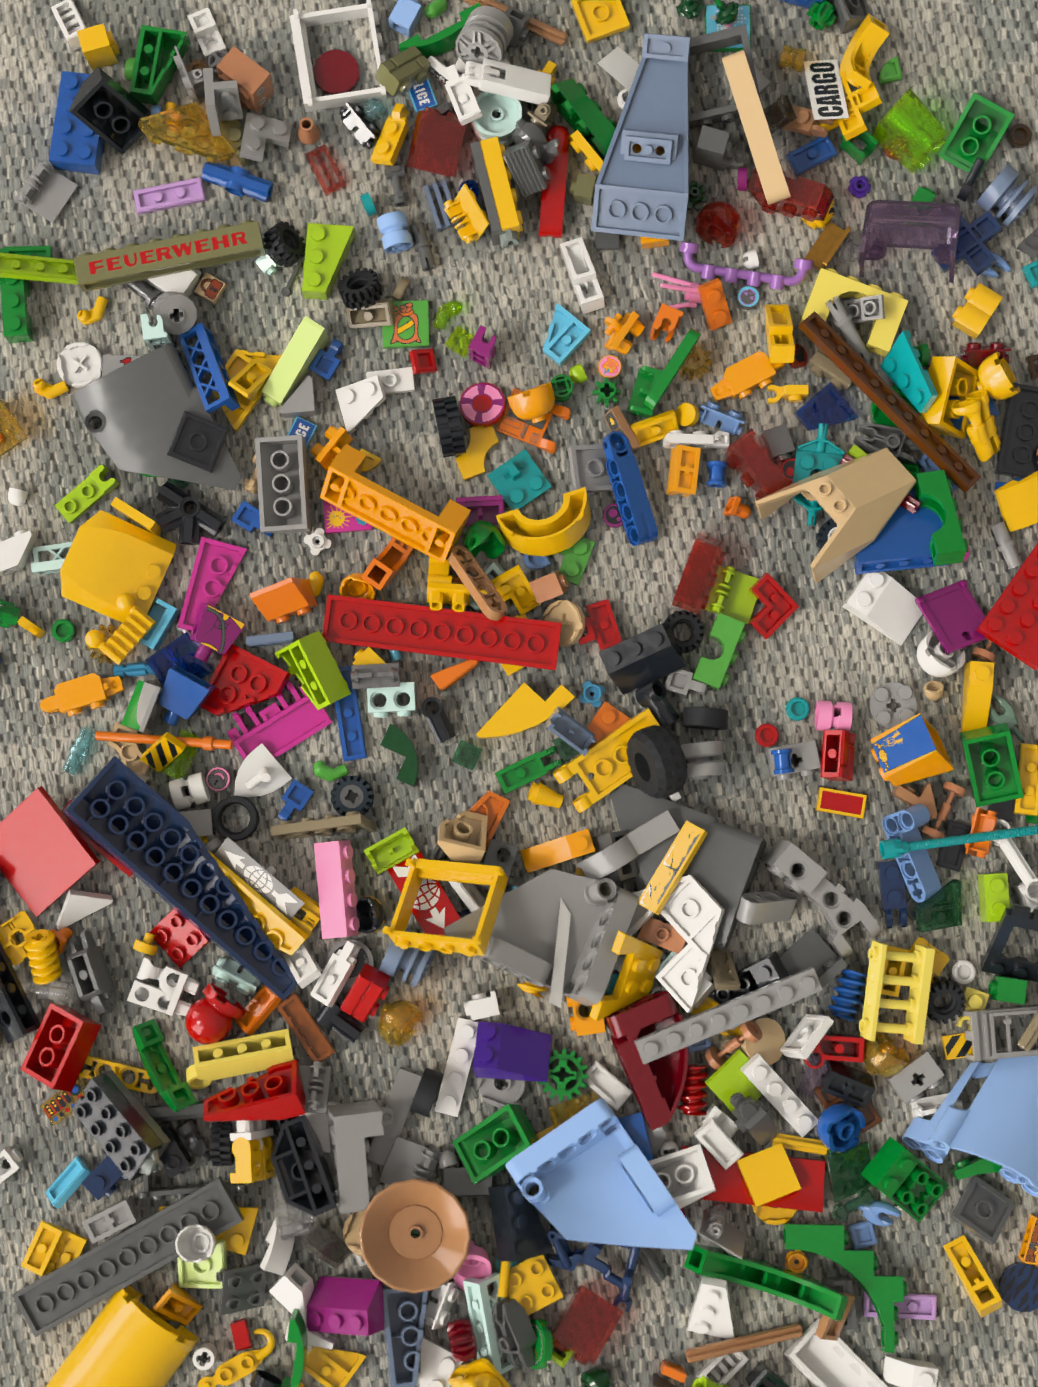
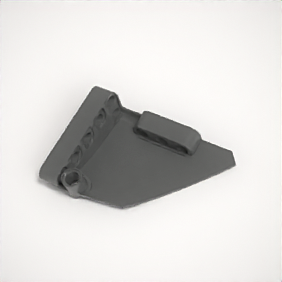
M621 784L610 792L620 831L628 829V832L668 809L679 830L688 821L708 833L682 877L693 875L725 910L713 947L726 951L738 922L736 913L741 896L744 893H749L766 849L765 839L721 823L710 815L663 798L650 797L642 790ZM679 832L634 859L638 874L634 878L638 891L644 890ZM660 913L658 917L668 922L667 919Z

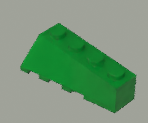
M571 78L553 84L551 86V102L556 104L558 113L574 132L578 130L604 162L616 129V124L610 117L606 118L603 115L598 102L591 100L586 95L587 91L580 82L576 83Z

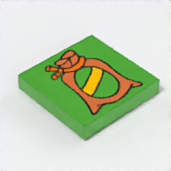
M428 300L393 301L394 324L382 326L383 349L430 348Z

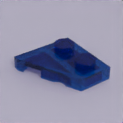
M831 383L825 385L793 413L807 431L818 429L819 423L831 426L858 418L857 414Z

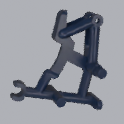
M551 1224L547 1236L549 1241H552L557 1255L547 1254V1263L568 1271H574L579 1262L597 1269L603 1274L605 1280L621 1288L620 1294L615 1296L613 1308L616 1309L619 1302H624L627 1306L626 1312H629L632 1306V1298L629 1296L641 1247L617 1245L630 1249L623 1278L612 1273L611 1265L596 1258L603 1249L604 1244L589 1242L585 1250L577 1248L571 1252L566 1239Z

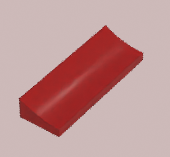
M681 1145V1150L692 1146ZM701 1147L715 1191L700 1199L755 1205L737 1161L725 1170L705 1147ZM743 1152L744 1155H743L742 1157H740L738 1160H740V1159H742V1158H745V1157H747V1156H750V1155H752V1154H755V1153H753V1152ZM788 1156L801 1189L761 1206L823 1212L825 1160Z

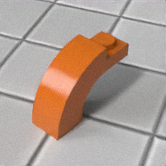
M392 537L384 550L376 558H373L361 578L378 590H383L397 576L413 554L412 552L415 548Z

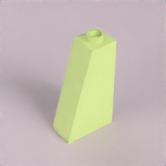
M307 316L303 318L261 390L266 403L274 408L277 405L282 407L295 392L308 373L309 367L319 350H323L329 341L324 327Z

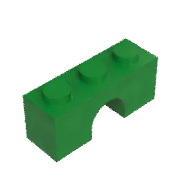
M0 277L4 337L10 344L34 342L32 319L27 308V297H30L29 280Z

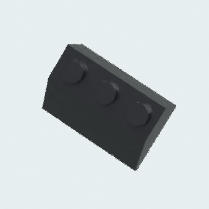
M99 67L82 83L70 108V112L122 155L154 124L150 110Z
M661 623L599 652L608 675L623 695L687 666L668 623Z

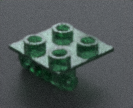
M867 1141L842 1153L833 1152L830 1149L827 1150L825 1159L828 1162V1178L831 1180L830 1189L835 1203L873 1186L860 1175L871 1161Z

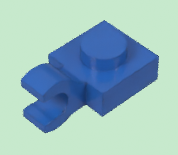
M334 338L327 352L320 349L309 370L330 382L341 364V360L336 357L343 349V343Z
M243 500L231 521L251 534L255 528L260 531L259 510ZM262 532V533L266 534V535L269 536V537H271V535L273 534V533Z
M294 779L281 798L286 804L278 814V817L283 821H288L295 809L302 812L313 796L314 791Z

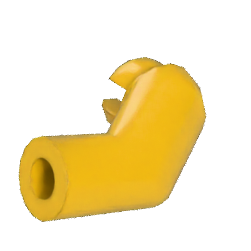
M97 296L94 308L80 310L77 315L78 320L85 325L100 321L103 318L109 300Z
M41 378L33 382L34 391L47 399H53L69 391L64 380L55 385L44 382Z
M313 571L309 574V581L314 596L317 597L321 593L324 578L320 572Z

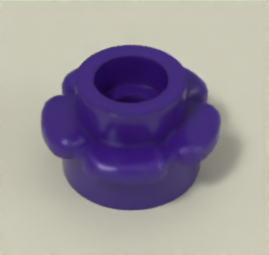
M854 176L851 178L848 187L850 194L856 198L865 197L871 190L868 178L865 176Z

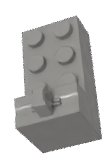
M375 1100L327 1106L331 1167L332 1178L336 1187L337 1207L341 1214L365 1211L370 1204L369 1202L373 1199L372 1187H369L368 1178L371 1177V1165L367 1163L366 1154L370 1153L368 1138L365 1139V1137L384 1135L383 1126L393 1124V1110L391 1107H379Z

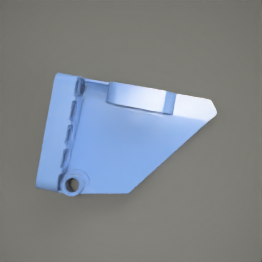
M604 1098L598 1099L506 1164L507 1170L518 1185L523 1196L548 1219L566 1240L662 1249L693 1250L697 1237L696 1232L639 1147L633 1143ZM531 1187H540L537 1195L529 1196Z

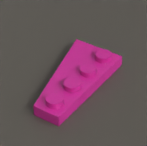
M201 537L177 628L192 631L201 603L216 607L245 555L246 548Z

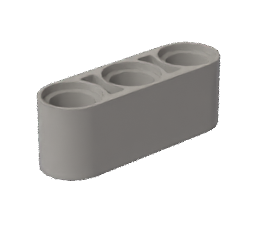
M788 890L744 893L741 896L736 919L748 925L789 921L792 918L798 896Z

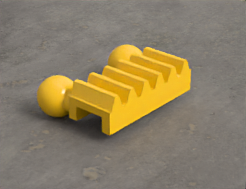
M127 593L121 594L117 598L116 606L120 611L130 612L131 614L107 642L104 641V635L99 630H90L85 636V642L90 648H99L119 666L157 623L136 606L134 597Z

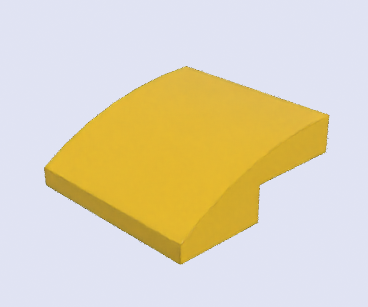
M1038 471L1019 482L1012 480L994 490L1008 532L1038 523Z
M42 1220L21 1266L40 1276H44L82 1255L89 1239Z

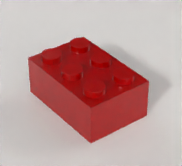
M50 1003L20 1070L54 1090L72 1092L102 1025L69 1006Z

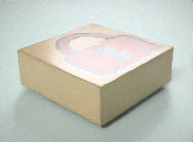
M206 272L194 293L215 305L227 285Z

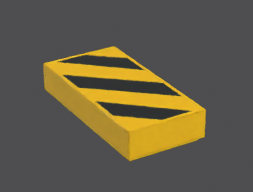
M166 732L141 755L140 760L157 772H160L184 751L186 744L169 732Z
M965 1032L941 1036L945 1060L965 1058L966 1054H973L972 1041L966 1040Z

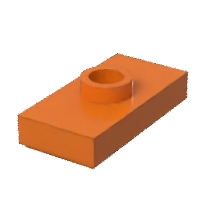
M263 985L245 1007L246 1013L240 1020L235 1019L234 1021L246 1034L252 1036L282 999Z

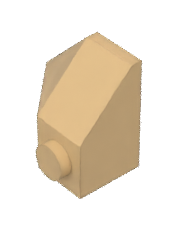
M463 811L451 820L446 819L440 822L437 843L452 862L480 864L485 853L488 816Z

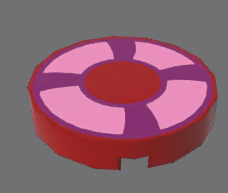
M476 383L468 387L461 395L459 401L462 417L474 427H490L498 423L505 413V397L498 387L490 383Z

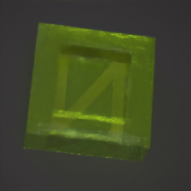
M457 325L446 341L445 346L465 358L469 352L468 347L474 335Z

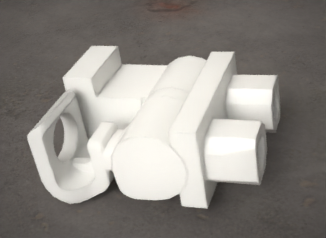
M146 956L142 961L136 977L138 979L134 981L127 1001L170 1016L175 1014L186 1016L192 1003L182 1000V995L184 991L196 995L201 983L190 977V973L169 965H166L164 969L158 966L155 967L151 963V958ZM143 979L159 980V986L149 984L143 981Z

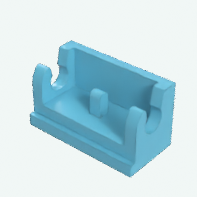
M157 598L155 605L148 615L157 623L140 643L157 652L181 611Z

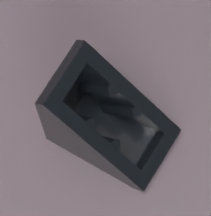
M762 1360L745 1378L749 1387H789Z

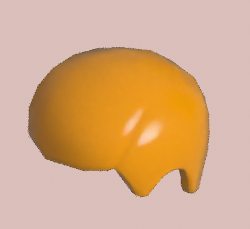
M353 573L341 581L339 592L341 596L374 600L376 588L361 578L363 573Z

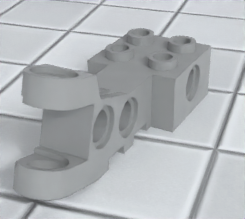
M779 838L762 859L767 864L765 869L775 877L778 876L780 879L784 878L783 884L793 892L805 894L819 906L831 926L827 941L843 960L853 954V951L842 934L855 924L860 922L870 934L868 937L871 939L882 932L866 906L857 898L847 897L843 893L846 889L839 883L829 882L825 878L828 872L792 842ZM832 892L833 899L830 903L826 904L824 900L825 895ZM845 911L846 919L844 922L839 923L838 916L841 912Z

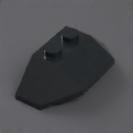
M306 1115L283 1123L270 1158L285 1203L314 1217L337 1208L336 1187L321 1143Z

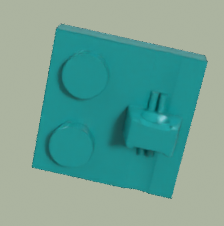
M526 449L487 475L497 492L503 495V500L511 511L515 509L521 510L552 488Z

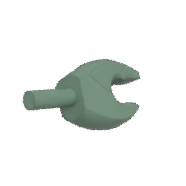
M995 694L993 698L999 704V707L1003 709V714L998 715L990 707L989 716L995 725L1007 723L1009 729L1022 741L1025 737L1015 726L1018 720L1014 708L1004 698Z

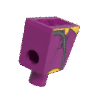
M201 603L190 636L192 641L200 644L194 657L207 663L212 651L224 655L246 624L208 604Z

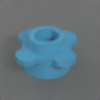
M590 681L584 682L583 693L579 696V701L583 704L590 703L593 707H599L601 705V696L605 693V687L603 685L597 686Z

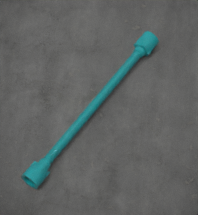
M1038 825L915 842H901L900 838L881 840L879 849L883 860L902 857L903 853H908V851L1038 834Z

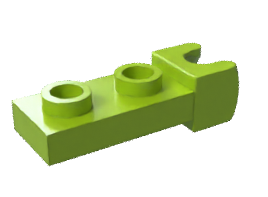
M99 465L84 481L54 505L68 523H74L106 494H109L120 485V481L115 478L104 481V476L109 472V468L106 465Z

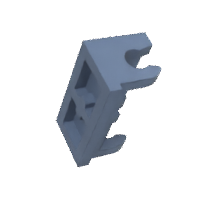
M558 706L544 724L546 728L583 756L589 752V745L596 741L594 733Z

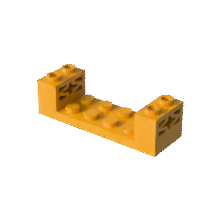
M346 444L328 468L320 498L444 564L451 549L459 542L471 510L451 499L439 516L421 508L361 476L360 474L367 455Z

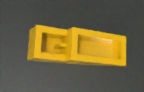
M765 304L766 337L770 363H794L795 344L792 335L793 324L788 304Z

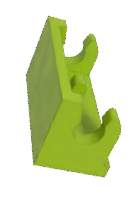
M405 827L363 850L378 875L420 852Z

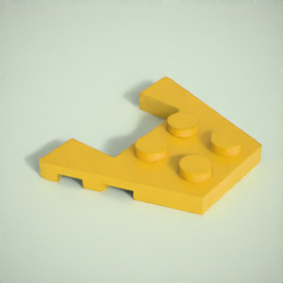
M618 931L612 951L618 955H626L613 994L603 996L599 1003L593 1005L590 1017L599 1021L649 995L657 969L661 964L662 950L623 931Z

